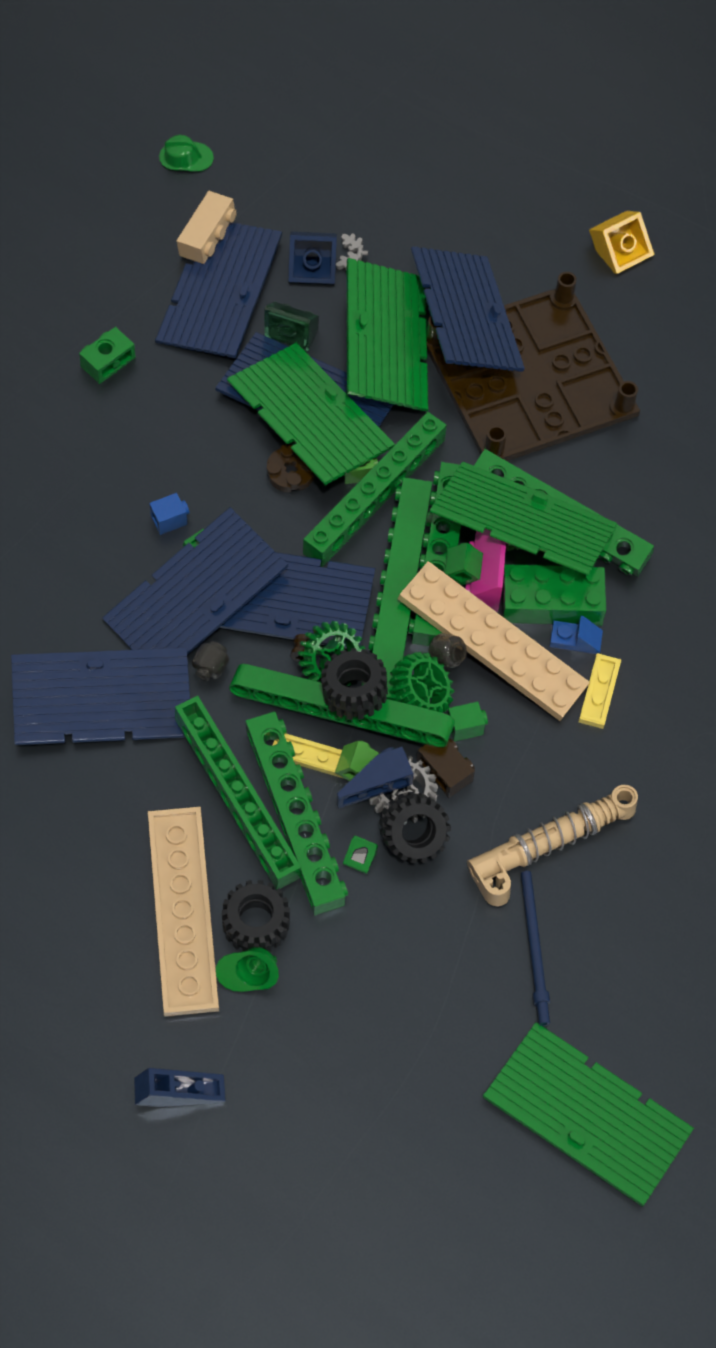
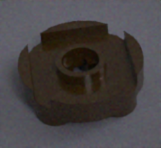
M291 444L281 446L280 449L270 455L267 461L268 479L273 487L282 492H291V490L297 489L299 491L304 490L312 483L315 476L312 470L291 449L293 446ZM287 466H294L297 471H290L288 473L286 472Z

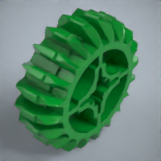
M332 621L329 625L328 622H322L321 628L313 626L314 634L305 633L308 641L300 642V645L305 647L304 651L297 652L304 659L300 660L298 664L299 666H306L301 673L305 676L309 675V680L321 682L322 669H325L324 664L326 661H331V657L325 654L324 651L340 655V651L344 650L345 644L348 652L351 651V648H357V651L360 652L366 648L363 645H358L362 638L355 636L356 630L353 628L348 629L347 624L341 623L339 625L337 621ZM334 635L333 639L329 640L326 646H319L324 639ZM316 654L320 658V670L316 664ZM351 681L345 683V685H351Z
M415 652L404 656L403 659L395 664V668L390 672L393 677L389 680V683L393 685L390 692L395 693L396 698L394 701L444 713L449 708L451 702L454 701L451 695L455 691L450 687L454 681L449 680L448 675L450 672L443 669L444 663L438 664L437 657H430L429 653Z

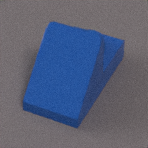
M584 616L580 617L579 624L554 620L550 647L600 654L603 630Z

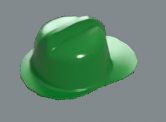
M175 135L165 141V146L159 154L161 164L171 170L203 171L208 169L214 160L213 152L208 146L193 142L186 135Z
M253 947L244 952L231 953L223 956L218 961L216 977L225 988L232 991L244 992L269 989L277 983L279 978V970L276 965L277 957L261 947Z

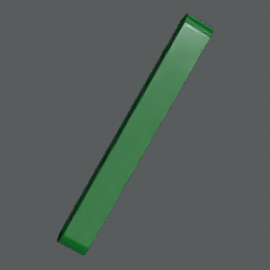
M249 664L238 665L229 686V690L241 698L435 747L447 746L455 724L454 719L448 714L389 699L382 703V708L379 711L374 710V715L370 717L364 715V719L358 720V717H353V720H350L344 715L341 718L337 716L336 711L331 712L328 705L325 704L321 682Z

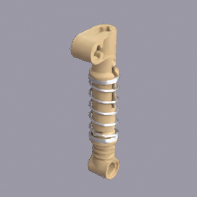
M629 785L617 786L612 794L596 800L595 803L584 802L578 805L577 814L565 811L564 816L558 819L553 817V821L545 825L540 822V827L532 831L528 828V833L521 836L519 834L513 835L509 838L508 842L468 860L469 872L484 899L492 906L506 904L510 899L511 880L507 871L518 866H529L532 862H537L541 855L550 856L552 850H562L567 843L574 845L576 839L580 837L587 839L589 834L594 835L600 832L601 827L614 822L616 819H630L636 812L637 791ZM625 800L629 804H621L619 801ZM496 877V887L493 888L492 878Z

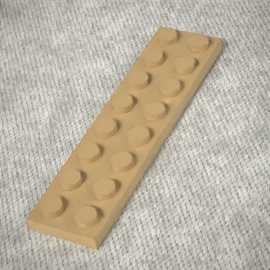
M429 561L399 594V601L559 721H561L590 683Z
M201 807L148 811L164 1017L219 1011Z

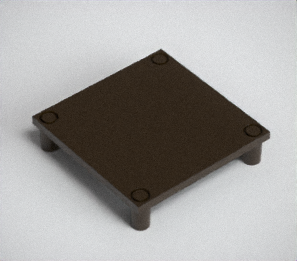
M567 271L560 273L555 289L504 305L525 368L523 372L446 363L436 333V328H442V326H435L432 316H430L427 328V352L480 455L486 449L500 458L509 461L639 416L640 409L636 404L638 387L634 382L622 379L575 294L577 278L573 273Z

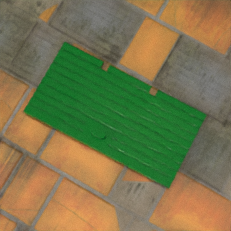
M352 258L347 259V394L428 411L427 363L420 362V359H427L426 319L419 317V314L426 315V297L424 294L426 288L422 287L419 275L401 272L400 270L360 260L357 261Z
M297 342L227 378V381L253 409L260 406L263 408L258 411V414L286 444L293 441L296 443L291 449L325 485L378 457L387 450H391L395 446V443Z
M463 461L429 511L481 533L485 529L491 530V537L537 555L539 550L545 552L543 558L587 576L617 525L614 521Z
M535 1022L487 1089L483 1098L643 1207L694 1127L651 1098L644 1105L638 1101L642 1092L597 1062H595L592 1068H589L585 1065L589 1058L588 1056Z

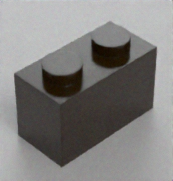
M449 738L445 747L425 744L418 749L416 761H422V768L429 766V774H435V783L448 798L473 782L475 767L467 757L464 758L459 753V749L452 739Z

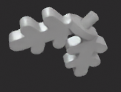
M342 234L341 236L343 247H349V252L347 253L348 257L340 256V261L336 263L338 270L345 268L347 271L348 258L361 261L363 255L368 256V251H363L362 238H358L356 241L355 234L350 236Z

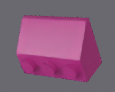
M485 529L483 533L477 531L475 540L469 542V544L483 553L481 577L478 581L466 584L465 589L498 612L503 587L506 543L491 537V530Z

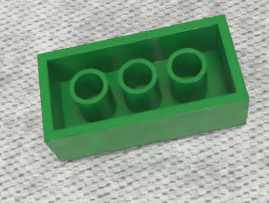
M504 564L502 617L510 623L553 624L555 620L579 624L580 617L584 616L596 626L603 625L606 614L604 567H593L587 576L565 566Z

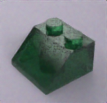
M273 302L266 305L264 309V335L287 345L297 342L303 350L309 351L318 332L319 316L310 311L293 308L288 304Z

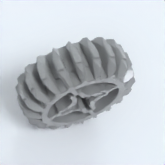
M410 756L408 761L414 773L413 782L417 780L423 788V794L436 801L438 785L434 783L436 780L435 774H429V766L422 768L421 760L413 763V758ZM413 783L407 786V791L403 787L404 792L401 791V788L399 794H404L405 796H408V792L419 793L418 789L413 786ZM398 789L390 792L392 794L391 799L394 801L398 800ZM384 794L369 799L370 805H376L374 810L376 814L382 812L384 807L389 809L391 806L388 803L390 800ZM416 814L410 818L415 823L418 820V815L423 818L426 815Z

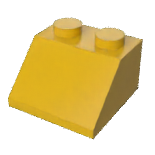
M625 211L589 229L597 253L615 274L654 255L640 212Z

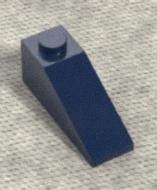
M393 747L387 748L376 755L337 793L336 805L338 809L412 785L414 773L403 747L396 749Z
M148 1068L134 1078L135 1105L169 1107L226 1102L224 1074Z

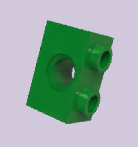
M114 327L109 332H104L98 340L91 345H86L79 353L81 367L99 384L136 358L134 343L117 327Z

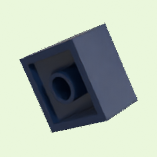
M291 231L288 282L335 284L337 234Z

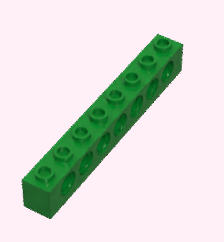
M427 412L303 539V555L321 559L320 567H323L396 492L397 486H402L403 477L409 478L445 441L447 425Z
M484 449L474 465L603 517ZM616 525L599 558L606 563H615L623 573L629 576L634 574L638 577L652 556L654 545ZM626 547L630 550V553L620 555L617 549Z
M441 462L440 471H435L433 485L437 486V491L431 492L430 506L434 504L460 466L459 464ZM428 512L426 527L431 528L430 533L424 534L423 548H427L426 555L421 554L419 569H422L429 561L445 573L448 549L458 546L461 524ZM435 552H442L443 554L438 555ZM416 613V619H410L408 634H413L412 644L442 648L444 634Z
M199 696L175 706V721L276 890L300 879L301 866Z
M274 711L246 720L247 736L287 844L301 866L300 879L314 916L343 907L348 891L343 880L339 881L336 874L339 872V867L335 857L330 858L327 849L330 848L326 833L321 834L319 825H321L318 811H313L310 802H313L309 788H304L301 780L304 779L303 771L300 764L295 765L293 760L295 751L291 741L287 742L284 734H287L283 719L278 720ZM268 740H276L278 743L276 745L269 746L265 742ZM281 762L284 763L286 766L284 768L279 769L274 767L273 765ZM286 785H291L295 789L292 791H284L282 787ZM294 808H300L303 810V813L295 815L290 811ZM303 831H308L312 836L303 838L299 834ZM315 854L320 856L321 859L313 862L308 857ZM320 878H326L330 883L323 886L319 885L316 881Z

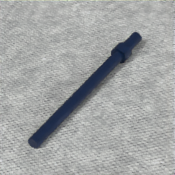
M531 871L521 872L535 986L533 1000L538 1010L539 1025L548 1026L550 1025L548 1010L550 996L545 986Z

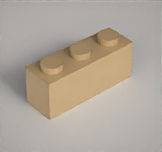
M211 191L207 192L177 239L180 256L205 264L208 257L213 255L218 241L223 239L228 225L236 218V209L232 198Z

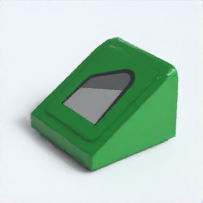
M354 835L343 865L367 874L377 854L378 845Z

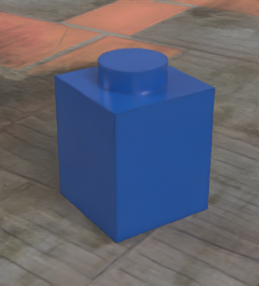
M177 493L149 503L150 516L160 535L187 525L189 508L185 500H180Z

